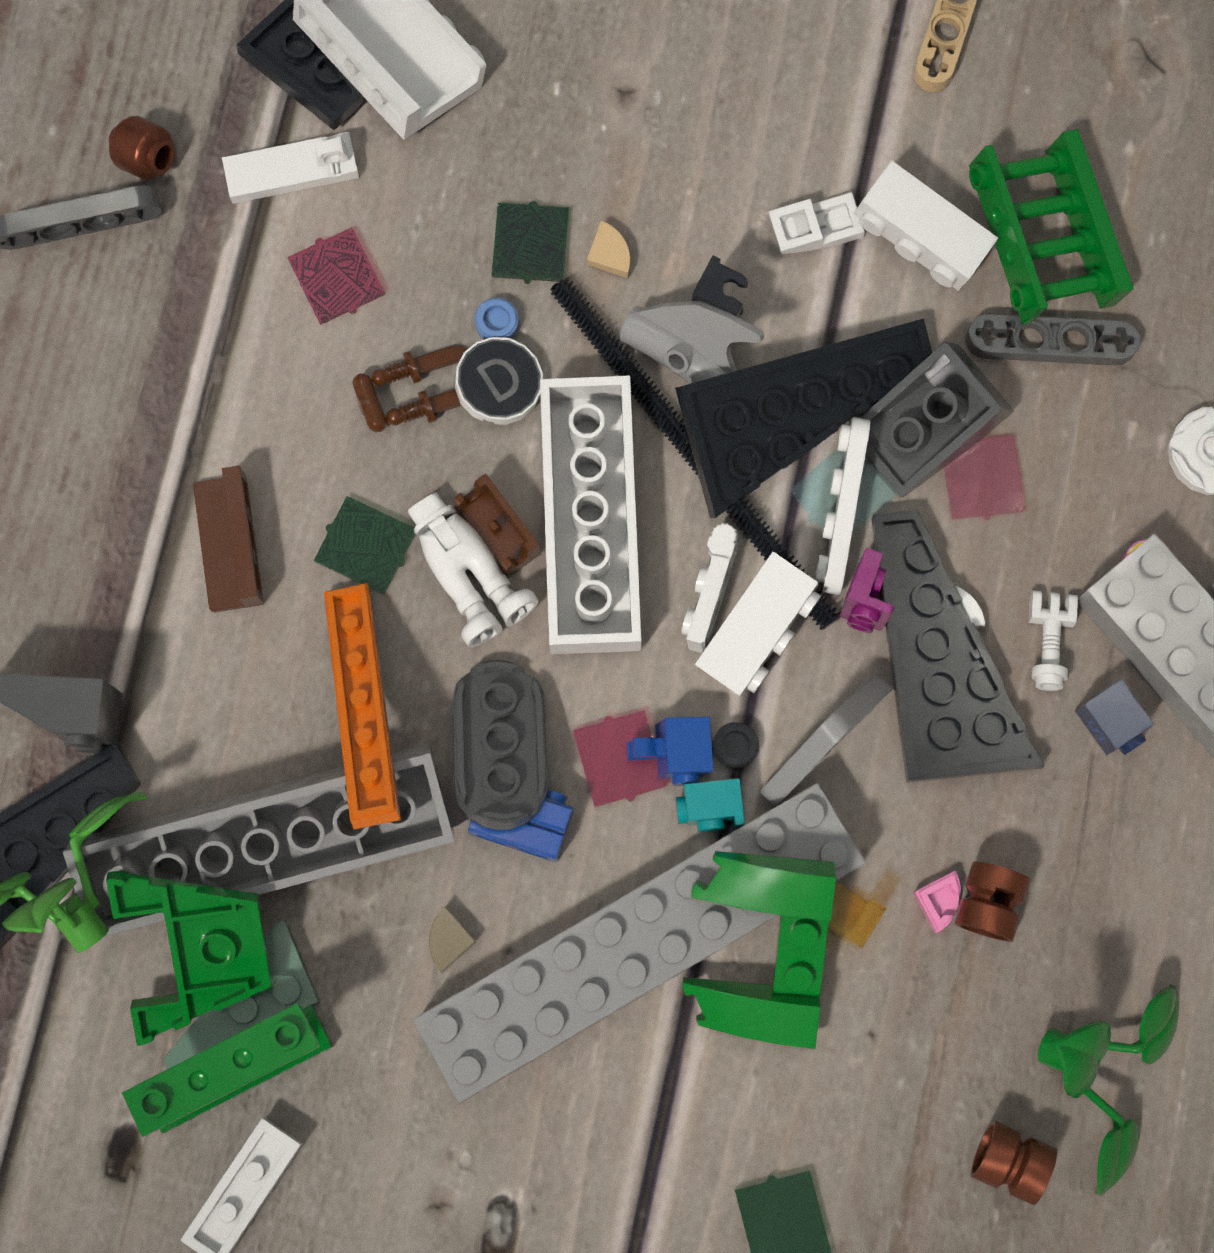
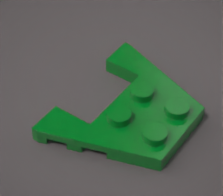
M108 872L106 883L113 919L164 913L178 994L132 1000L130 1011L137 1046L154 1041L156 1035L171 1028H174L175 1031L191 1024L193 1018L213 1009L220 1011L271 987L272 976L258 894L125 872Z

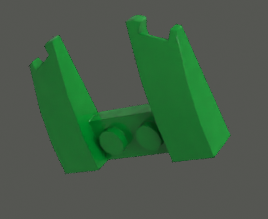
M715 851L713 861L720 866L719 870L708 885L696 879L692 885L691 898L745 910L780 915L772 985L683 977L682 989L685 996L695 995L702 1014L696 1015L698 1026L752 1040L816 1049L828 925L832 916L836 883L834 862Z

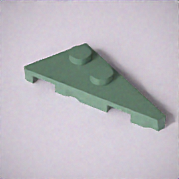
M286 920L277 922L265 937L272 976L271 987L220 1011L213 1009L200 1015L163 1058L167 1069L296 1003H300L302 1009L309 1005L320 1003Z

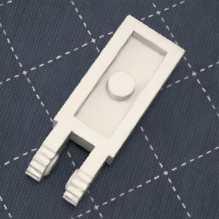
M728 523L717 524L716 528L713 527V532H711V537H709L707 543L711 562L709 568L702 566L699 571L695 592L700 593L696 609L689 608L687 610L682 626V634L687 635L686 640L689 650L703 653L711 641L737 556L738 536L736 529H733V526H729Z

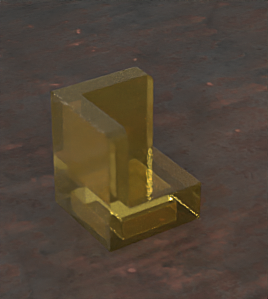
M836 882L828 932L856 950L863 948L887 908L871 898L866 901Z

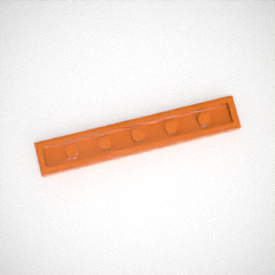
M368 583L325 591L324 599L350 822L353 829L398 821L401 819L371 591Z

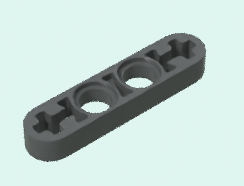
M134 186L1 215L0 249H19L155 219L162 213L158 190L152 186Z
M985 314L975 318L965 338L970 352L984 359L1114 366L1129 362L1139 349L1141 342L1137 329L1124 321L1037 317L1030 324L1022 325L1018 315ZM984 327L990 328V335L1001 337L1005 336L1007 328L1013 329L1009 339L1010 347H1005L1007 338H994L991 345L988 346L984 345L982 337H977L976 335H979ZM1028 328L1035 329L1042 336V345L1037 349L1024 347L1019 340L1020 331ZM1068 331L1080 332L1086 339V348L1076 352L1069 350L1063 342L1064 333ZM1096 332L1100 334L1097 342H1110L1115 334L1121 335V342L1129 344L1126 345L1122 352H1117L1116 345L1110 343H1102L1097 352L1093 351L1097 339Z

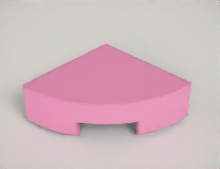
M956 871L913 892L934 933L943 930L952 921L957 911L961 886Z

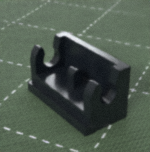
M712 255L693 291L692 301H702L739 317V315L743 314V304L733 296H727L723 293L724 284L733 282L740 288H747L748 281L741 273L720 264L721 259Z

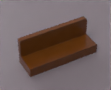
M240 465L222 468L223 478L196 482L193 485L209 609L214 613L264 605L247 476Z

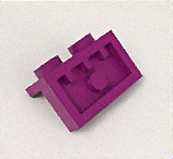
M867 547L855 569L839 617L847 619V625L855 630L872 633L873 629L882 631L891 617L895 606L875 599L876 595L878 596L887 570L879 567L883 553Z

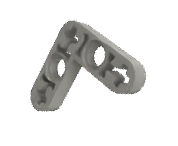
M878 673L873 675L810 736L761 789L760 793L774 807L780 805L832 749L893 688Z

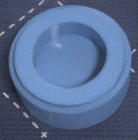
M492 298L484 301L475 313L476 330L483 340L491 337L513 339L519 328V317L516 308L512 303L502 298Z

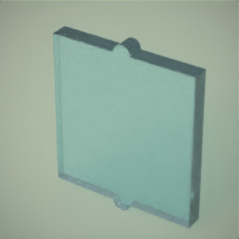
M834 451L788 491L809 514L808 521L810 523L816 522L822 530L826 512L835 513L837 495L830 494V486L834 468L842 469L845 454L843 451ZM865 460L852 532L895 497L892 490L875 473V465H868Z

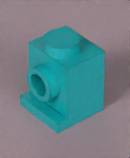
M740 779L684 784L683 796L675 797L678 824L687 823V826L697 825L698 832L725 829L724 822L732 821L733 830H737L745 825Z

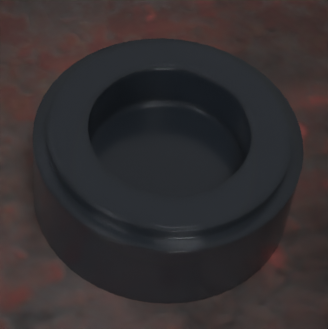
M740 722L728 723L721 727L713 741V752L720 764L730 769H741L751 764L759 749L758 737L754 730Z

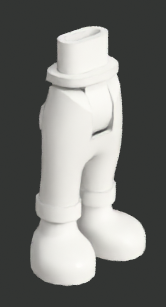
M437 492L427 496L408 510L410 517L416 524L414 533L419 537L424 557L443 589L454 600L460 614L467 617V624L462 629L461 637L468 647L479 646L497 637L502 632V626L496 617L485 607L483 598L475 590L466 575V570H470L482 585L483 591L489 599H492L507 627L514 626L535 609L538 599L534 592L529 589H521L515 592L509 588L511 585L510 581L501 572L494 555L482 537L466 520L456 513L452 505L446 506Z

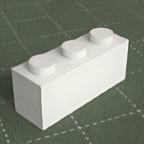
M892 160L853 213V215L860 218L859 223L867 232L875 236L882 235L895 245V250L903 258L911 262H919L930 270V275L936 282L948 288L953 287L957 291L971 278L998 240L997 236Z
M772 552L695 665L739 696H742L747 689L755 693L769 673V670L764 668L763 665L772 652L780 656L793 639L795 633L789 629L799 614L807 618L820 600L821 595L815 592L820 584L778 554Z

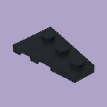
M284 0L237 44L238 54L335 131L363 104V95L293 21L294 0Z

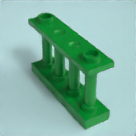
M1078 129L1062 132L1045 151L1046 155L999 164L993 145H988L969 164L970 183L979 195L991 233L998 237L995 246L1010 287L1011 304L1018 311L1022 325L1033 322L1048 307L1046 301L1091 292L1096 297L1099 309L1115 306L1134 289ZM1049 172L1054 176L1060 195L1012 203L1005 181ZM1061 212L1068 216L1074 235L1026 244L1019 220ZM1078 252L1081 255L1088 275L1040 284L1033 264L1034 260Z
M296 1003L122 1092V1095L142 1137L158 1129L163 1134L329 1050L333 1045L314 1005H309L302 1009L300 1003Z

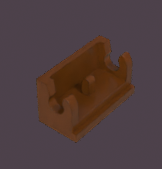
M485 473L475 480V488L465 496L459 493L455 497L454 509L459 516L479 533L494 555L501 572L509 578L540 556L539 544Z

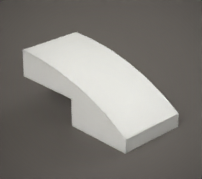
M852 192L812 204L811 199H807L768 211L781 254L805 252L835 246L864 238L865 234L864 228L859 223L860 218L853 215L857 206Z

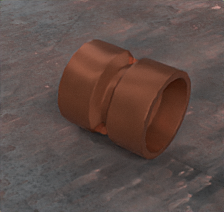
M973 861L965 885L970 891V897L961 900L954 924L982 936L1013 942L1020 916L1015 912V908L1018 905L1024 904L1031 879L1011 869L990 863ZM993 894H995V896H994V901H995V902L990 901V898H991V896H992Z
M993 1120L985 1131L976 1151L971 1168V1177L994 1188L1007 1184L1010 1195L1035 1205L1042 1197L1052 1176L1058 1154L1057 1148L1032 1137L1022 1142L1019 1131Z

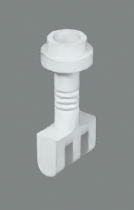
M1032 590L1029 601L1028 623L1043 624L1042 660L1040 665L1032 667V679L1036 681L1035 687L1040 690L1063 689V682L1068 680V669L1059 665L1061 627L1073 628L1077 623L1078 596L1067 594L1064 611L1059 610L1060 594L1050 592L1047 609L1041 608L1042 592Z

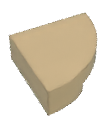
M600 221L587 257V265L628 278L630 272L628 245L619 231L608 223Z

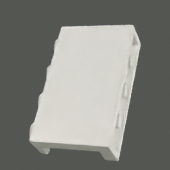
M294 0L293 21L403 140L482 88L486 70L483 55L475 46L469 45L462 38L453 22L447 16L441 15L429 0Z

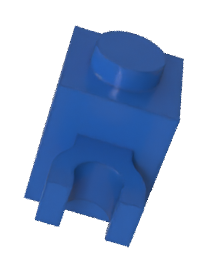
M710 717L664 718L655 724L656 738H633L632 742L626 743L627 761L657 759L658 779L672 778L673 786L700 783V777L713 772Z

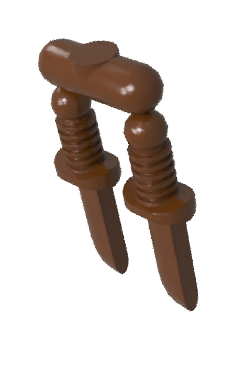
M455 345L413 358L411 351L403 353L405 362L401 361L397 365L394 363L393 366L389 365L388 367L385 366L384 369H376L372 373L371 378L364 373L356 375L353 378L352 384L361 413L364 415L369 429L375 433L381 432L386 428L387 421L389 424L397 426L402 422L407 423V420L410 422L411 419L422 418L424 415L427 417L428 422L431 423L437 421L435 414L462 406L455 389L428 397L426 390L418 392L420 402L417 400L416 403H408V406L405 404L403 407L399 406L398 409H391L385 417L373 383L377 386H383L387 382L392 383V381L396 382V380L399 381L405 379V377L409 378V375L414 384L421 382V374L459 363L467 348Z

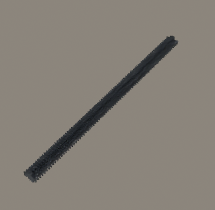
M570 277L555 283L550 289L552 291L551 295L555 296L554 299L558 300V304H562L561 307L565 308L564 311L568 312L567 315L572 316L571 320H575L574 324H577L581 332L585 333L584 336L588 337L587 340L592 341L590 344L595 345L594 349H599L597 352L602 353L601 357L605 358L604 361L608 362V366H612L611 370H615L614 373L619 374L618 376H630L631 395H635L634 398L639 399L637 402L642 403L641 407L645 408V412H649L647 415L652 416L651 420H656L654 423L659 424L658 428L662 429L661 432L666 433L664 436L669 437L668 441H673L671 444L675 445V449L679 450V454H683L681 457L686 458L685 462H690L688 466L693 467L692 471H696L695 474L698 475L687 430L685 429V424L682 425L684 419L678 420L681 415L675 416L678 412L677 410L672 413L674 406L668 408L671 402L665 404L667 397L663 400L661 399L664 394L658 395L661 390L655 391L657 385L652 387L654 381L648 383L651 377L649 376L645 379L647 373L641 374L644 369L638 370L640 364L635 367L637 360L631 362L634 356L632 355L628 358L630 351L626 354L624 353L627 348L621 349L623 343L618 345L620 339L615 341L617 335L611 337L613 330L608 333L610 327L605 329L607 323L601 324L603 318L598 321L600 314L594 316L597 310L591 312L593 305L588 308L590 302L585 304L587 298L585 297L582 300L583 293L578 296L580 289L575 291L577 286H573V281L568 283ZM746 495L728 507L726 513H730L729 517L734 518L732 521L737 522L736 525L740 526V530L744 531V535H748L746 538L751 539L750 543H754L753 547L758 548L757 552H761L760 555L765 557L764 560H767L771 553L775 552L798 569L802 566L801 564L796 566L798 560L792 562L795 557L794 555L790 558L788 557L791 551L785 553L787 547L781 548L784 543L778 544L781 539L775 540L777 534L771 536L774 530L767 531L770 525L764 527L767 522L761 523L763 517L757 518L760 513L754 514L756 508L750 509L753 504L747 506L750 500L743 501ZM816 589L815 592L820 595L822 593V590L817 592ZM826 595L821 596L809 614L810 617H813V621H817L816 625L821 626L820 630L828 628L840 619L837 618L840 612L834 614L837 608L830 609L833 603L827 605L829 599L823 600Z

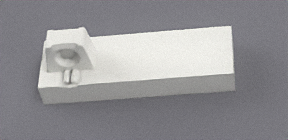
M349 132L222 157L232 204L359 178Z

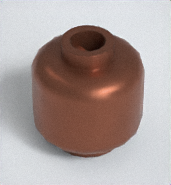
M129 116L114 127L109 135V155L113 164L144 180L154 179L167 172L174 161L175 147L169 131L145 118Z

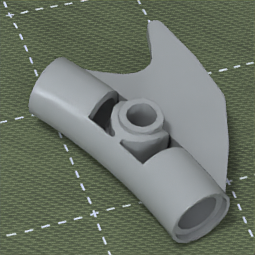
M702 301L669 302L645 308L635 306L626 317L620 332L621 342L656 360L689 384L737 371L731 356V343H759L764 338V332L729 312Z

